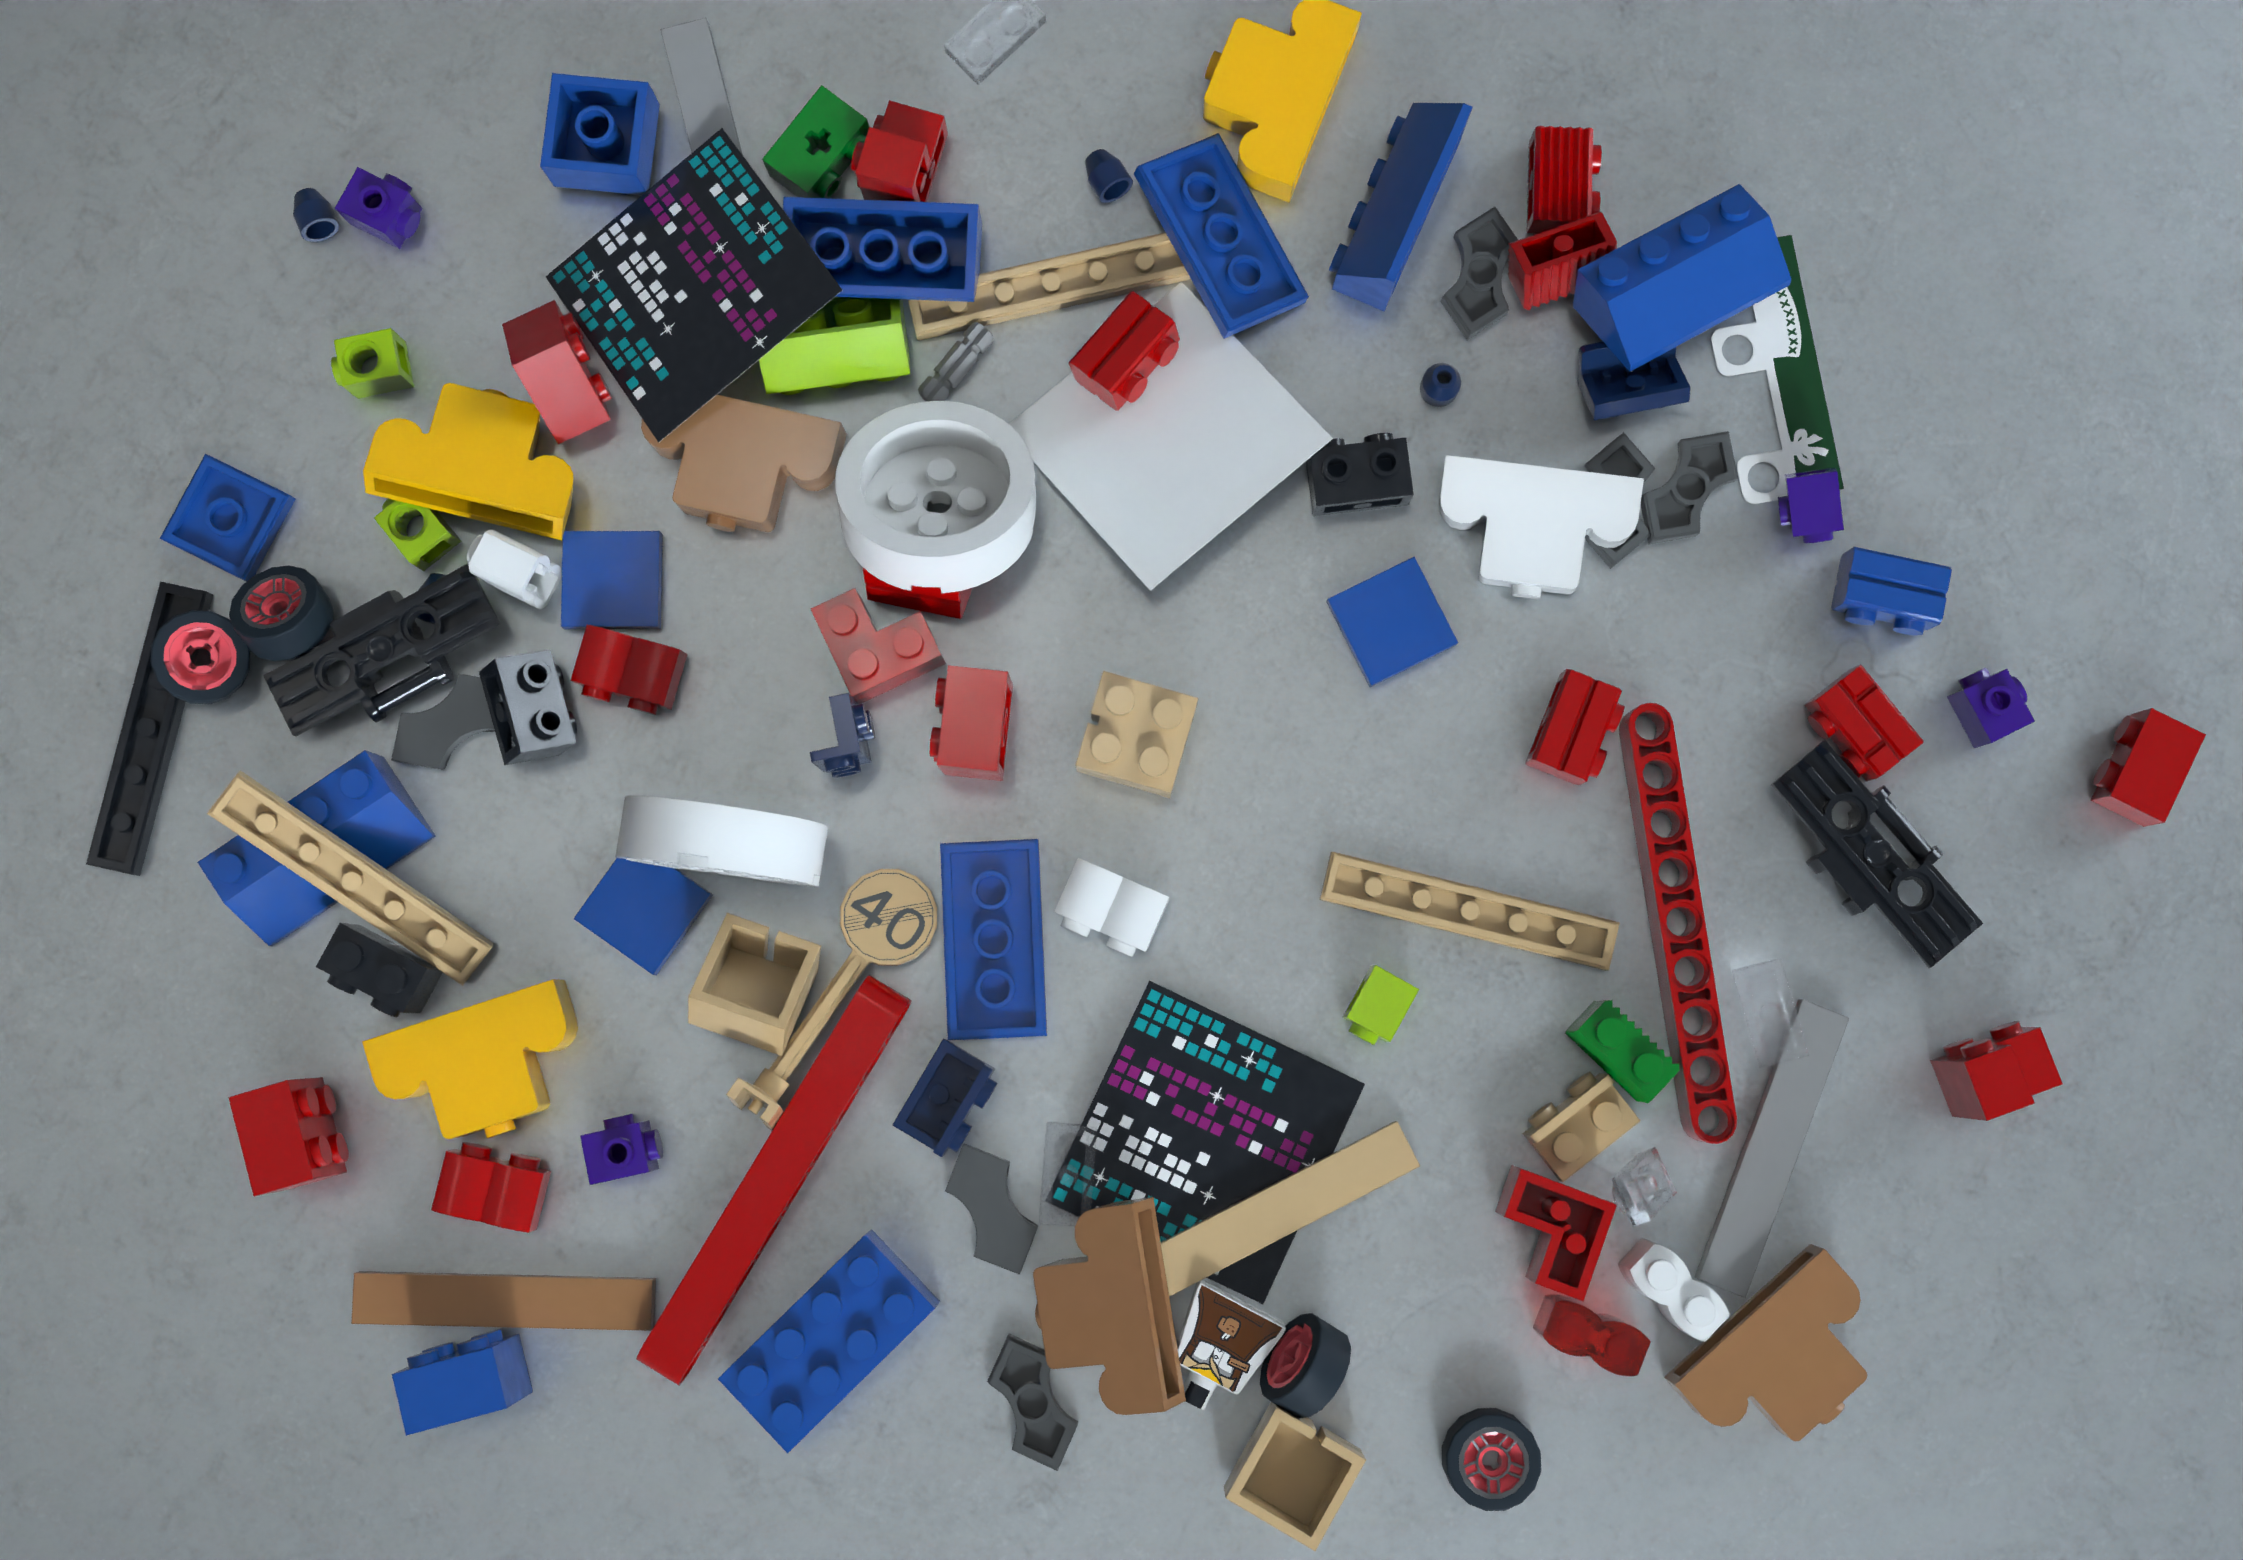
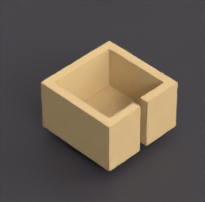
M1103 671L1091 710L1092 721L1098 722V725L1087 724L1075 765L1077 772L1170 798L1197 708L1198 698Z
M726 913L688 996V1023L782 1056L818 974L821 945L778 931L775 938L773 961L767 960L769 927Z
M1270 1402L1223 1486L1225 1498L1313 1551H1316L1366 1459L1361 1449L1323 1426L1317 1432L1313 1420L1307 1417L1298 1418Z

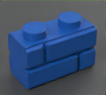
M1853 547L1842 554L1836 579L1837 584L1834 589L1831 608L1833 611L1846 613L1845 620L1850 623L1874 625L1875 620L1894 623L1893 631L1915 636L1923 635L1924 630L1940 625L1943 620L1947 599L1945 596L1948 592L1952 569L1944 565Z

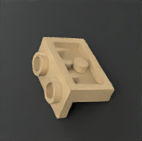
M1591 1072L1584 1074L1567 1088L1571 1096L1557 1107L1552 1102L1546 1104L1528 1119L1532 1126L1522 1134L1561 1182L1567 1180L1641 1121L1612 1085L1614 1080L1609 1074L1599 1073L1595 1077Z

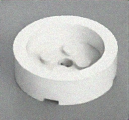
M926 401L895 408L874 418L863 426L848 442L838 461L835 488L841 529L846 545L853 557L864 569L892 586L912 591V586L941 587V593L962 591L979 586L999 576L1014 564L1025 551L1033 535V525L1036 516L1035 470L1031 453L1022 437L1013 427L995 414L984 409L951 401ZM929 501L932 504H951V507L943 513L926 510Z
M628 795L625 796L615 857L639 863L715 875L819 887L828 826L801 818L745 808L680 799Z

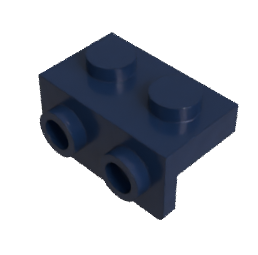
M1604 342L1583 345L1579 348L1578 385L1594 420L1655 408H1664L1666 406L1686 403L1690 400V385L1676 359V347L1630 372Z
M849 693L831 696L829 701L838 746L809 753L811 763L823 772L832 773L833 778L860 773L861 764L872 762L867 740L875 739V732L870 711L865 710L864 704H858Z
M943 1039L892 1126L933 1149V1153L940 1157H943L949 1148L958 1152L972 1128L971 1125L965 1122L974 1105L983 1109L998 1084L990 1079L995 1068L950 1041Z

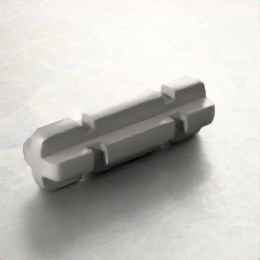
M978 322L972 323L963 333L964 340L962 342L957 341L934 368L935 375L933 377L928 376L918 389L920 396L925 401H945L950 395L948 389L950 387L955 389L978 361L977 354H984L994 338L986 327Z

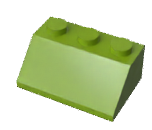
M834 297L759 359L766 394L781 393L793 395L809 388L823 386L843 388L853 382L874 379L886 382L895 380L902 375H909L910 355L903 300Z

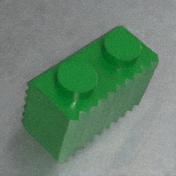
M1612 1000L1593 1001L1565 1031L1569 1038L1637 1102L1648 1104L1679 1072V1064L1672 1063V1057L1665 1056L1663 1049H1657V1042H1650L1649 1035H1642V1028H1635V1021H1627V1014H1620V1007H1613Z

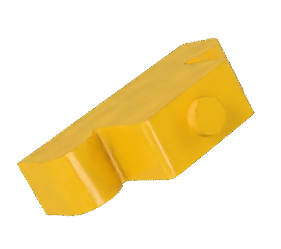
M1303 0L1293 11L1289 35L1241 17L1235 20L1222 53L1213 52L1205 73V79L1210 80L1204 96L1203 119L1210 124L1244 136L1240 141L1237 167L1250 188L1290 203L1357 36L1361 12L1329 0Z
M446 383L442 387L430 430L427 434L422 433V429L416 423L401 418L387 420L377 428L364 465L363 476L365 493L562 541L572 505L573 472L563 459L556 456L543 455L533 460L540 434V413L535 404L509 398L498 390L485 389L481 391L454 383Z
M552 979L362 1041L374 1084L385 1097L395 1100L414 1098L429 1092L444 1138L464 1137L483 1130L485 1131L486 1138H491L515 1130L514 1120L549 1108L550 1099L536 1052L561 1051L570 1046L576 1038L578 1023L566 981Z

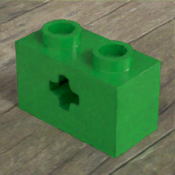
M821 85L762 158L769 176L797 197L831 198L842 182L841 175L851 164L856 144L859 141L865 142L869 130L868 120ZM829 147L830 150L827 153H825L824 150H826ZM816 148L820 149V150H818V151L814 154L813 151H814Z

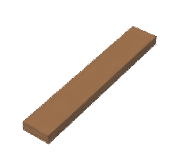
M359 1271L354 1273L351 1324L651 1331L654 1327L656 1278Z

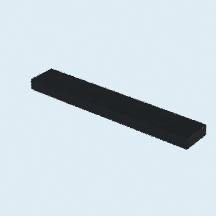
M160 581L86 865L131 875H141L186 702L171 695L158 682L151 666V645L159 629L172 617L192 610L209 611L213 594L207 591ZM199 649L195 650L191 656L194 665L196 664Z

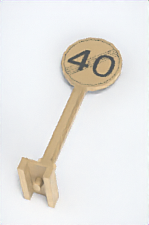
M879 869L861 876L848 889L840 906V928L847 945L852 949L851 954L791 1037L783 1055L777 1057L769 1070L764 1068L753 1085L737 1078L726 1095L730 1101L740 1110L745 1107L750 1098L753 1101L748 1110L755 1115L758 1114L762 1107L766 1108L760 1118L771 1131H773L783 1114V1110L777 1102L789 1086L786 1081L865 968L870 963L878 966L901 965L916 959L930 945L937 929V906L930 889L917 876L900 869Z

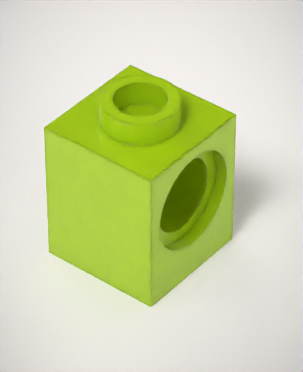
M388 328L334 340L336 357L331 358L334 378L339 386L344 387L356 398L360 399L414 387L406 341L393 329ZM372 356H378L376 367L371 372L362 374L363 363Z
M387 499L382 505L383 510L374 517L408 562L422 571L428 569L462 542L437 510ZM416 516H423L424 524L421 531L414 536H408L407 525L410 520Z
M1377 965L1370 966L1343 1015L1344 1019L1352 1022L1348 1031L1372 1045L1376 1044L1378 1038L1385 1042H1391L1419 989Z

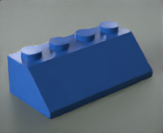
M1413 103L1406 119L1400 116L1396 117L1386 141L1387 144L1393 146L1387 161L1378 158L1367 183L1368 186L1374 188L1368 204L1362 201L1358 202L1348 228L1355 231L1349 246L1340 243L1330 265L1329 271L1336 273L1332 290L1385 312L1460 144L1473 108L1472 106L1465 103Z
M1738 184L1579 268L1577 271L1573 308L1630 372L1788 287L1791 283V276L1769 214Z
M784 197V212L843 291L835 297L975 301L980 273L982 220L978 204Z
M366 750L288 801L289 804L386 870L436 837L383 756ZM239 835L197 862L223 903L268 946L275 945L338 902Z

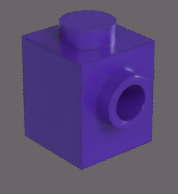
M357 167L334 209L349 224L400 249L405 239L412 237L420 223V212L423 208L410 195L412 188L404 181L387 173L381 179Z
M1836 468L1785 474L1787 496L1778 497L1781 526L1791 525L1793 537L1803 536V543H1817L1834 539V531L1844 530Z
M1986 667L1958 680L1962 689L1947 696L1973 748L1993 743L2035 722L2026 705L2027 693L2025 688L2016 677L2010 675L2008 669L1992 675L1989 674Z
M633 1114L603 1120L605 1130L580 1135L590 1185L659 1169L657 1159L663 1158L662 1141L658 1130H651L649 1120L635 1123Z

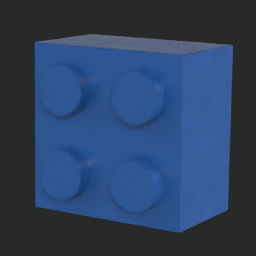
M552 73L540 167L554 187L643 195L649 190L660 104L649 83Z
M501 1329L471 1337V1340L457 1344L458 1350L456 1351L454 1350L453 1342L428 1348L420 1354L408 1357V1367L392 1374L406 1436L507 1409L533 1393L520 1335L515 1334L503 1338Z

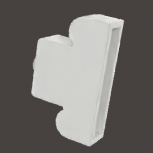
M1446 455L1439 503L1440 514L1444 522L1458 530H1470L1478 526L1480 522L1485 523L1478 576L1481 583L1511 587V595L1523 598L1539 599L1541 598V591L1568 595L1572 594L1579 584L1586 535L1598 546L1615 548L1624 544L1634 532L1639 519L1644 478Z

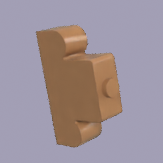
M722 395L713 397L660 442L657 441L643 419L641 424L644 438L660 456L671 460L682 459L672 495L676 505L687 515L707 519V526L727 532H734L736 526L763 532L773 531L788 476H791L799 487L808 491H819L827 488L835 479L838 461L843 452L847 436L842 423Z
M1154 1198L1118 1201L1084 1212L1078 1218L1075 1225V1240L1078 1248L1087 1256L1061 1259L1038 1267L1033 1272L1037 1298L1035 1317L1038 1327L1042 1330L1047 1365L1051 1369L1104 1365L1105 1371L1102 1372L1099 1380V1394L1102 1402L1109 1410L1121 1415L1165 1412L1185 1402L1186 1398Z
M1809 1244L1731 1315L1706 1342L1703 1341L1664 1378L1693 1411L1713 1425L1726 1427L1741 1421L1747 1412V1399L1749 1398L1776 1430L1793 1441H1800L1819 1423L1827 1424L1834 1420L1845 1407L1843 1401L1867 1379L1866 1370L1828 1329L1829 1323L1841 1324L1854 1317L1859 1310L1861 1301L1859 1289L1855 1282L1824 1248Z

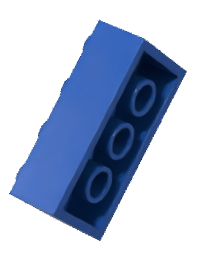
M871 1229L749 1347L718 1380L788 1454L937 1307L940 1300Z

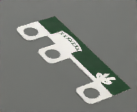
M1792 235L1777 237L1791 276L1790 285L1753 305L1756 322L1719 328L1714 331L1711 337L1716 367L1722 375L1734 376L1764 370L1767 373L1782 449L1746 455L1738 461L1737 471L1742 495L1750 504L1777 501L1778 497L1787 496L1785 474L1835 467L1838 472L1839 490L1844 489ZM1741 335L1751 342L1753 354L1747 363L1733 365L1724 358L1722 346L1724 341L1730 336ZM1757 463H1769L1776 468L1779 474L1778 485L1771 492H1757L1748 482L1749 470Z

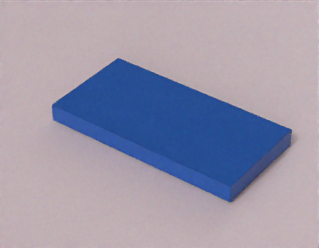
M1219 133L1137 166L1134 176L1223 339L1306 302L1309 298L1306 290Z
M1039 840L940 843L948 1040L1047 1036Z

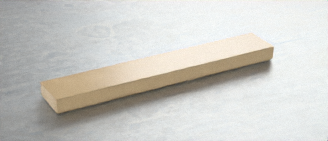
M1165 232L979 274L974 302L908 300L916 337L920 341L967 330L974 322L987 326L1129 294L1131 291L1138 292L1191 280Z
M241 770L207 813L462 986L493 947L494 943Z
M1336 852L1330 853L1319 899L1608 971L1610 968L1620 922Z
M1394 1121L1162 1241L1161 1248L1169 1297L1420 1167L1398 1121Z

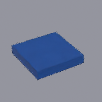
M205 454L160 539L247 582L256 575L296 498Z
M564 531L561 627L565 630L586 629L588 624L605 629H661L663 534L660 531Z
M1415 557L1334 595L1326 601L1369 687L1385 681L1458 644Z
M616 858L576 914L574 920L652 975H657L713 894L676 868Z

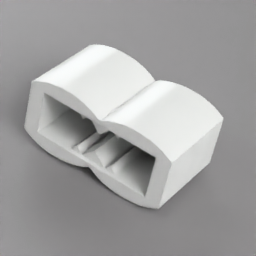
M487 530L483 535H478L471 543L467 553L471 574L483 579L486 584L538 609H543L548 605L562 578L561 567L551 562L548 556L495 530Z
M1078 858L1054 912L1064 916L1060 926L1085 937H1088L1090 930L1094 929L1109 936L1106 946L1133 957L1136 948L1147 952L1170 898Z
M1641 1238L1618 1263L1622 1275L1635 1290L1654 1300L1659 1311L1669 1323L1697 1340L1706 1342L1730 1316L1721 1297L1709 1286L1691 1278L1685 1263L1674 1252L1664 1246Z

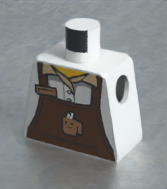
M1205 1280L1197 1282L1177 1342L1180 1365L1190 1370L1183 1384L1186 1402L1205 1410L1217 1385L1238 1395L1282 1337L1286 1329L1284 1323Z

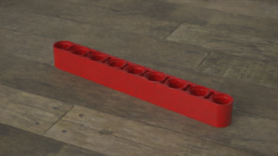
M1645 703L1634 708L1622 718L1619 725V737L1670 1057H1672V1063L1679 1064V1072L1673 1078L1680 1122L1683 1130L1689 1137L1705 1143L1719 1144L1727 1141L1734 1134L1737 1127V1116L1672 717L1665 707L1657 703ZM1638 716H1646L1654 722L1656 734L1653 740L1644 739L1637 733L1635 721ZM1646 764H1654L1662 770L1664 782L1659 789L1653 788L1645 782L1643 770ZM1655 812L1664 813L1670 819L1671 831L1666 838L1658 836L1652 830L1651 818ZM1664 860L1673 862L1678 868L1679 879L1673 887L1664 884L1659 877V867ZM1672 909L1681 911L1687 920L1685 932L1680 936L1673 934L1666 924L1667 916ZM1683 957L1688 959L1695 969V976L1688 985L1681 984L1676 979L1674 973L1676 963ZM1690 1007L1696 1008L1703 1018L1701 1029L1693 1035L1684 1029L1682 1023L1683 1015ZM1698 1057L1705 1058L1710 1065L1709 1078L1702 1084L1696 1083L1690 1073V1067ZM1711 1106L1717 1112L1718 1125L1711 1133L1705 1134L1700 1129L1698 1117L1703 1109Z
M870 975L866 977L641 1347L636 1360L679 1386L685 1380L905 1016L912 1000Z

